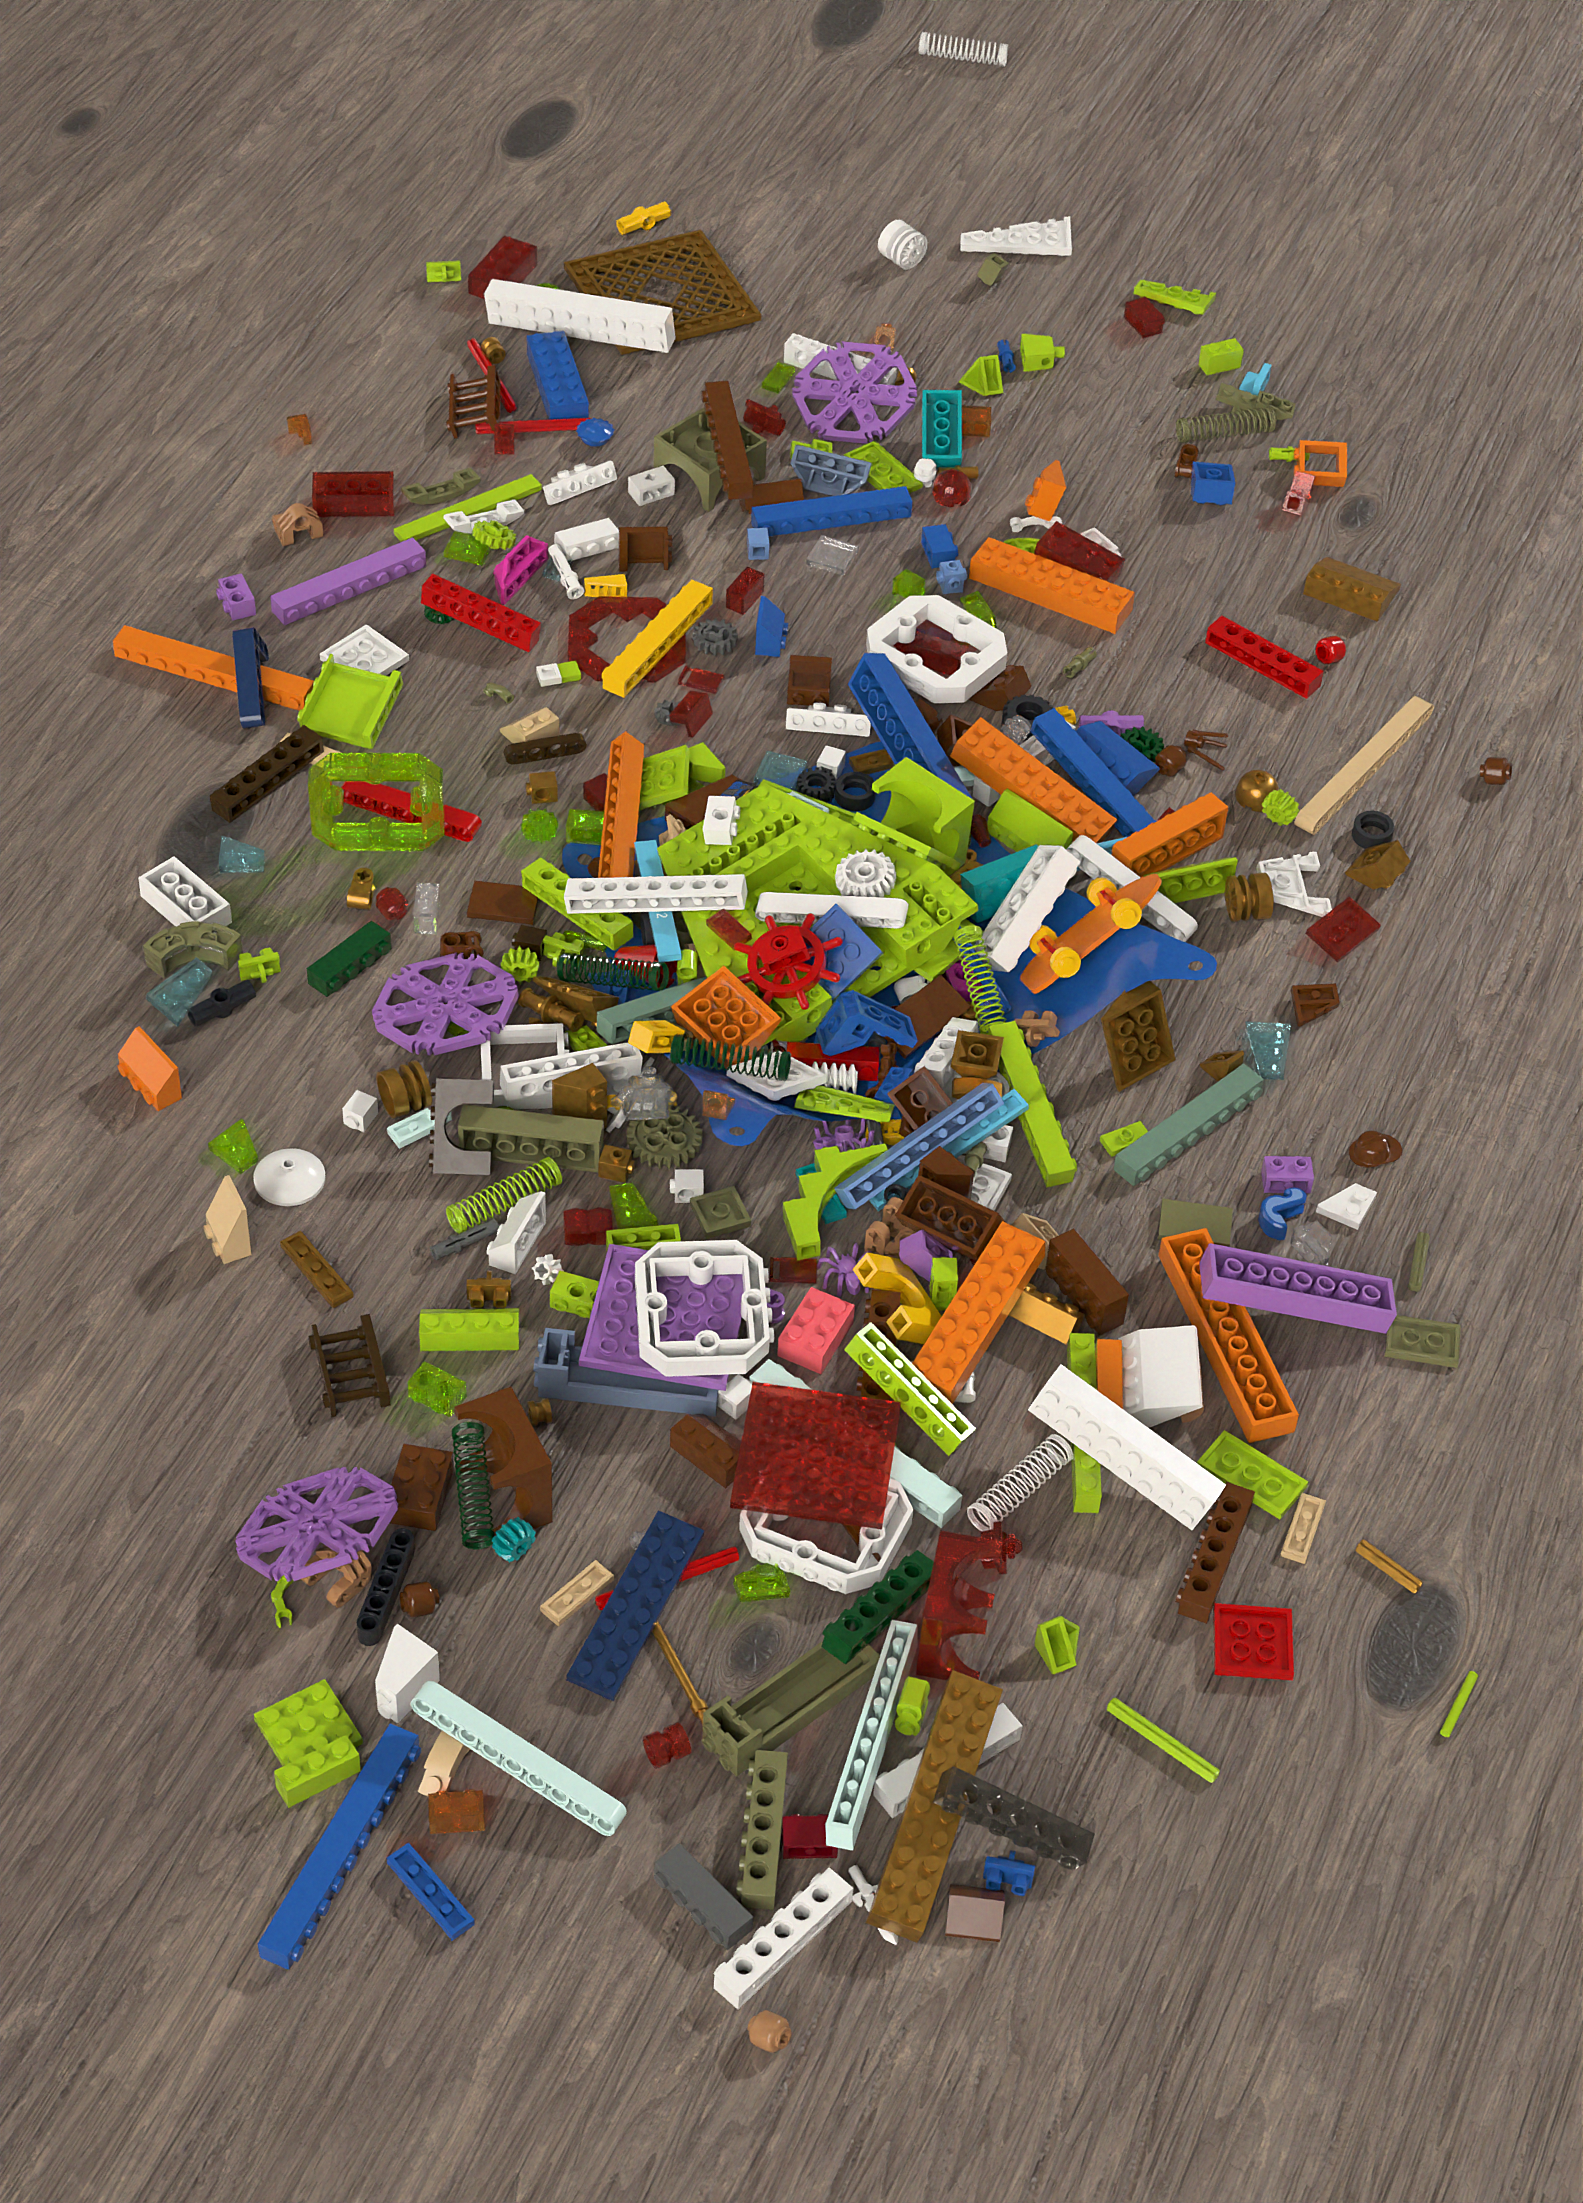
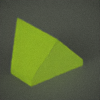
M998 355L979 357L958 382L983 396L1003 394Z
M1058 1616L1037 1625L1034 1645L1052 1674L1077 1665L1075 1658L1080 1627L1063 1616Z

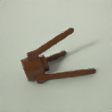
M1195 729L1193 731L1189 730L1184 741V746L1188 747L1187 751L1196 754L1224 771L1225 767L1197 749H1202L1204 743L1226 748L1227 744L1205 739L1204 736L1227 738L1228 734L1198 731Z

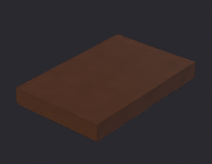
M474 880L467 917L533 925L539 898L520 885Z

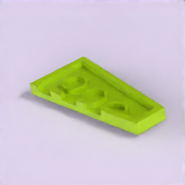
M1140 280L1134 287L1133 294L1139 295L1141 298L1153 299L1160 304H1169L1177 309H1186L1194 314L1202 315L1216 298V293L1214 292L1205 295L1200 294L1201 290L1183 291L1180 286L1166 288L1163 283Z
M819 1085L814 1089L800 1091L794 1108L870 1119L877 1122H890L895 1105Z

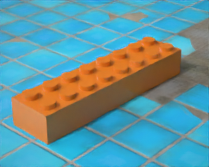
M990 537L987 538L970 561L969 579L1116 634L1133 609L1134 591Z
M982 717L958 739L952 750L951 758L1000 795L1008 788L1073 832L1072 843L1080 835L1087 836L1096 844L1101 843L1109 836L1117 822L1115 817Z
M1003 1221L912 1363L951 1404L956 1400L1045 1257L1044 1240Z

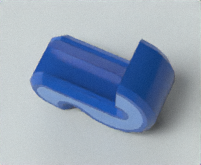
M1291 1187L1284 1190L1283 1196L1272 1195L1264 1199L1258 1217L1262 1231L1270 1238L1285 1240L1287 1224L1284 1219L1303 1214L1304 1203L1307 1198L1306 1193L1300 1188Z

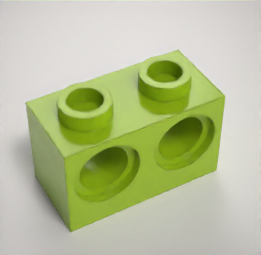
M932 1258L929 1284L930 1299L938 1311H946L957 1293V1258Z

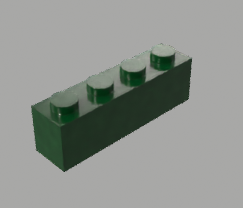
M371 920L307 968L308 984L324 996H330L391 950V934Z

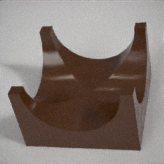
M512 1387L454 1406V1413L458 1420L475 1419L492 1428L490 1436L484 1442L486 1445L484 1450L487 1452L484 1456L487 1458L485 1464L488 1466L486 1471L494 1474L490 1476V1483L494 1490L511 1486L516 1494L512 1510L502 1524L505 1525L508 1520H514L517 1517L528 1522L533 1529L552 1523V1463ZM479 1451L469 1455H483L484 1452ZM484 1458L471 1461L462 1460L459 1463L463 1465L471 1462L483 1463L485 1460ZM482 1465L474 1468L463 1467L460 1469V1471L466 1472L475 1469L484 1470L485 1466ZM502 1524L492 1529L495 1533V1536L497 1535L496 1531L500 1530Z

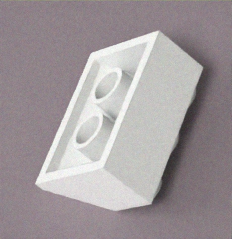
M540 1191L520 1198L515 1207L510 1208L505 1224L499 1226L496 1239L488 1245L487 1255H489L490 1266L513 1274L517 1273L546 1224L545 1192Z

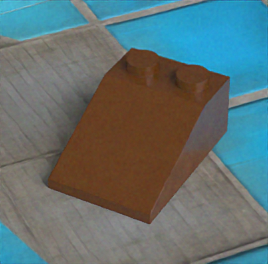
M950 714L938 728L937 739L951 764L955 767L962 766L951 758L950 755L958 739L973 724Z

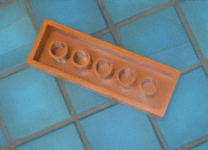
M1210 792L1205 796L1199 797L1196 801L1182 806L1172 814H1167L1159 821L1149 824L1146 828L1134 832L1122 841H1117L1112 847L1111 855L1140 878L1146 874L1163 871L1222 839L1228 806Z

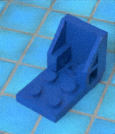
M854 990L841 993L816 1028L822 1052L828 1056L864 1045L874 1031L882 1037L888 1036L894 1039L896 1043L902 1046L907 1045L913 1048L918 1042L909 1016ZM860 1024L864 1025L863 1028H861V1029H857V1028H856L857 1025H858V1026H860Z

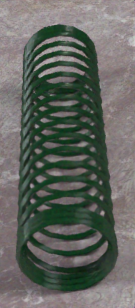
M563 953L557 963V975L561 981L583 982L584 984L589 983L591 985L602 984L603 986H621L623 988L662 991L666 988L669 980V970L664 962L655 961L651 963L647 961L645 963L644 960L639 962L638 960L632 961L628 959L626 961L624 958L620 960L609 957L607 959L605 956L600 958L599 956L594 957L592 955L588 957L587 955L581 956L577 954L575 956L573 953ZM577 956L581 957L579 963H577ZM567 957L565 964V972L567 978L565 979L563 976V963L565 958ZM592 957L593 960H592L591 968H590V960H589V958ZM596 958H599L600 960H599L598 965H597V977H598V979L595 981V980H594V976H595V973H596V960H595V959H596ZM570 959V971H569V974H568V973H567V964H568V960ZM602 959H605V960H606V961H605V964H604V968H603ZM611 959L612 963L610 965V981L607 982L606 978L609 973L608 960ZM582 960V969L580 973V963ZM615 960H618L619 962H618L617 968H616V978H617V981L614 983V982H613V978H614V975H615V962H614V961H615ZM624 960L625 963H624L623 971H622L621 961ZM630 961V962H631V965H630V968H629V980H630V981H629V983L627 984L626 981H625L626 978H627V975H628V964H627V962ZM587 962H588V971H587V974H586V966H587ZM600 962H601V970H600V974H599V965H600ZM634 962H637V963H638V964H637V967H636V971H635V968H634ZM643 962L644 966L642 968V984L639 985L638 981L641 975L640 963ZM647 963H650L651 965H650L649 972H648V981H649V984L646 986V985H645V980H646V977H647V965H646V964H647ZM606 964H607V973H606V976H605V968H606ZM577 965H578V975H579V977L576 979V978H575V974H576ZM661 965L663 969V979L660 987L658 988L657 984L660 978L659 966ZM584 968L585 978L582 980L581 975ZM591 970V977H592V978H591L590 980H588L587 977H588L589 971ZM603 970L604 980L601 982L600 977ZM634 971H635L636 983L633 985L632 980H633ZM621 972H622V976H623V982H622V983L619 982V979H620V976H621Z
M676 1034L671 1044L670 1061L672 1064L680 1063L683 1065L686 1062L688 1066L693 1063L695 1067L701 1064L703 1069L708 1065L710 1070L716 1067L718 1071L723 1067L725 1072L730 1069L732 1073L737 1070L739 1074H742L745 1071L747 1076L752 1072L754 1077L760 1074L761 1078L767 1074L769 1079L774 1076L776 1080L779 1079V1081L784 1082L787 1080L790 1071L791 1053L787 1051L782 1052L780 1060L779 1050L776 1051L774 1070L771 1077H769L768 1069L772 1056L771 1049L768 1051L766 1071L762 1076L761 1067L764 1059V1048L761 1049L759 1069L755 1074L756 1046L753 1049L751 1069L747 1073L746 1066L750 1053L749 1045L746 1047L744 1067L740 1072L739 1063L742 1055V1044L738 1048L737 1065L734 1071L732 1070V1061L735 1053L734 1043L731 1046L729 1066L726 1070L724 1062L728 1049L727 1041L724 1043L722 1064L719 1069L717 1067V1060L721 1046L720 1041L716 1044L715 1062L712 1067H710V1058L713 1050L712 1039L709 1042L705 1066L702 1063L706 1047L705 1038L701 1043L700 1060L697 1065L695 1057L699 1043L698 1037L694 1041L693 1058L690 1064L688 1063V1055L691 1047V1036L687 1038L683 1062H681L684 1049L683 1034ZM778 1060H779V1065H778V1078H777V1077H776V1068H777V1064H778Z
M463 1422L456 1425L451 1431L454 1441L455 1469L457 1470L455 1475L457 1476L456 1483L458 1484L457 1490L459 1492L458 1504L461 1514L462 1544L468 1549H484L493 1544L492 1539L495 1536L494 1531L491 1530L494 1525L491 1523L493 1517L490 1515L492 1509L489 1508L492 1503L489 1501L491 1495L488 1493L490 1488L487 1486L489 1484L487 1479L489 1474L486 1471L488 1466L485 1464L487 1458L484 1457L487 1453L484 1450L486 1445L483 1442L485 1440L483 1425L477 1422ZM468 1428L480 1430L479 1433H468L461 1436L456 1434ZM480 1443L483 1444V1447H482V1448H476V1447H474V1448H467V1449H464V1450H459V1449H458V1447H460L461 1445H463V1446H474V1445H478V1444H480ZM479 1451L484 1452L483 1455H469L466 1457L458 1456L461 1453H476ZM481 1458H484V1460H485L483 1463H482V1462H471V1463H467V1464H464V1465L459 1463V1462L462 1461V1460H470V1461H471V1460H478V1459H481ZM482 1465L485 1466L484 1470L475 1469L466 1472L460 1471V1469L463 1467L474 1468ZM483 1472L486 1473L485 1477L460 1478L464 1474L477 1475ZM482 1480H486V1481H487V1483H486L485 1485H484V1484H473V1485H469V1486H462V1485H461V1484L464 1483V1482H479V1481H482ZM484 1487L488 1489L486 1492L477 1491L468 1494L462 1493V1491L465 1489L475 1490ZM485 1494L488 1495L487 1499L463 1500L467 1496L478 1497ZM489 1503L487 1507L476 1506L469 1509L463 1507L466 1504ZM486 1509H488V1510L490 1511L488 1514H483V1513H481V1514H474V1515H471V1516H467V1515L464 1514V1513H466V1512H468V1511H475V1512H476V1511H483V1510H486ZM487 1516L491 1518L490 1521L465 1522L469 1518L480 1519ZM491 1525L489 1529L466 1530L469 1526ZM475 1536H489V1537L481 1538V1539H473V1538H471V1537H475ZM468 1539V1540H472V1541H483V1540H487V1541L478 1542V1543H472V1542H467L466 1540Z

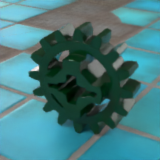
M1143 726L1138 730L1136 727H1133L1132 731L1126 729L1125 734H1120L1121 738L1154 763L1156 755L1164 749L1163 738H1159L1158 732L1153 734L1151 728L1146 731Z

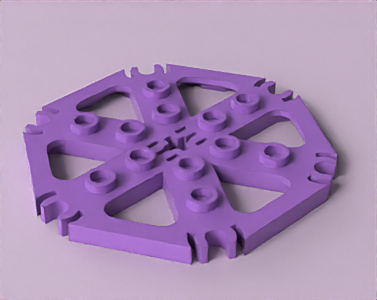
M842 341L843 348H841V344L838 342L836 343V350H832L830 346H827L826 353L823 348L795 377L794 385L799 388H792L793 399L807 429H810L812 434L816 430H820L818 437H823V440L868 444L866 437H868L869 442H872V436L878 435L881 440L883 439L882 432L887 437L914 409L916 404L915 398L910 397H917V387L901 354L899 356L896 351L893 355H889L891 348H886V345ZM851 351H865L874 353L875 357L857 374L848 354ZM822 361H828L837 380L811 378L810 373ZM894 367L899 369L905 381L901 386L878 384ZM808 398L831 400V402L818 415H812L804 400ZM872 404L898 406L899 409L887 421H881ZM852 411L860 429L858 431L836 430L835 427Z
M457 953L405 965L406 968H400L402 974L400 976L393 973L392 979L388 977L372 1009V1016L377 1032L413 1053L414 1049L416 1054H419L422 1049H426L427 1055L430 1056L433 1053L435 1056L486 1043V1040H491L490 1032L499 1034V1028L504 1029L519 997L518 988L513 975L481 956L477 955L475 959L474 954H471L468 959H464L463 953H459L458 956ZM441 965L450 966L440 986L419 974L422 970L438 968ZM479 968H483L496 976L492 981L468 987L474 971ZM393 990H401L416 999L393 1006L386 1004ZM503 1000L499 1011L495 1015H487L475 1008ZM423 1020L418 1033L415 1035H406L395 1028ZM450 1021L469 1032L468 1034L449 1039H442Z
M338 1467L282 1485L284 1489H276L277 1496L271 1497L267 1495V1502L263 1501V1499L237 1535L236 1544L238 1547L236 1550L241 1561L271 1581L273 1577L275 1581H279L283 1575H285L287 1581L292 1579L296 1581L352 1563V1559L357 1560L359 1558L357 1555L358 1551L364 1550L368 1552L370 1551L368 1545L375 1546L398 1510L396 1493L393 1486L361 1467L359 1471L357 1467H354L349 1473L346 1467L341 1469ZM325 1487L314 1505L300 1497L304 1493ZM359 1487H367L374 1492L347 1501L353 1491ZM272 1515H278L286 1520L285 1522L260 1529L265 1520ZM375 1516L380 1517L369 1534H360L349 1527V1525L356 1522L370 1520ZM320 1542L338 1553L333 1558H326L305 1566ZM286 1545L278 1559L271 1565L258 1558L264 1552H272L276 1548Z

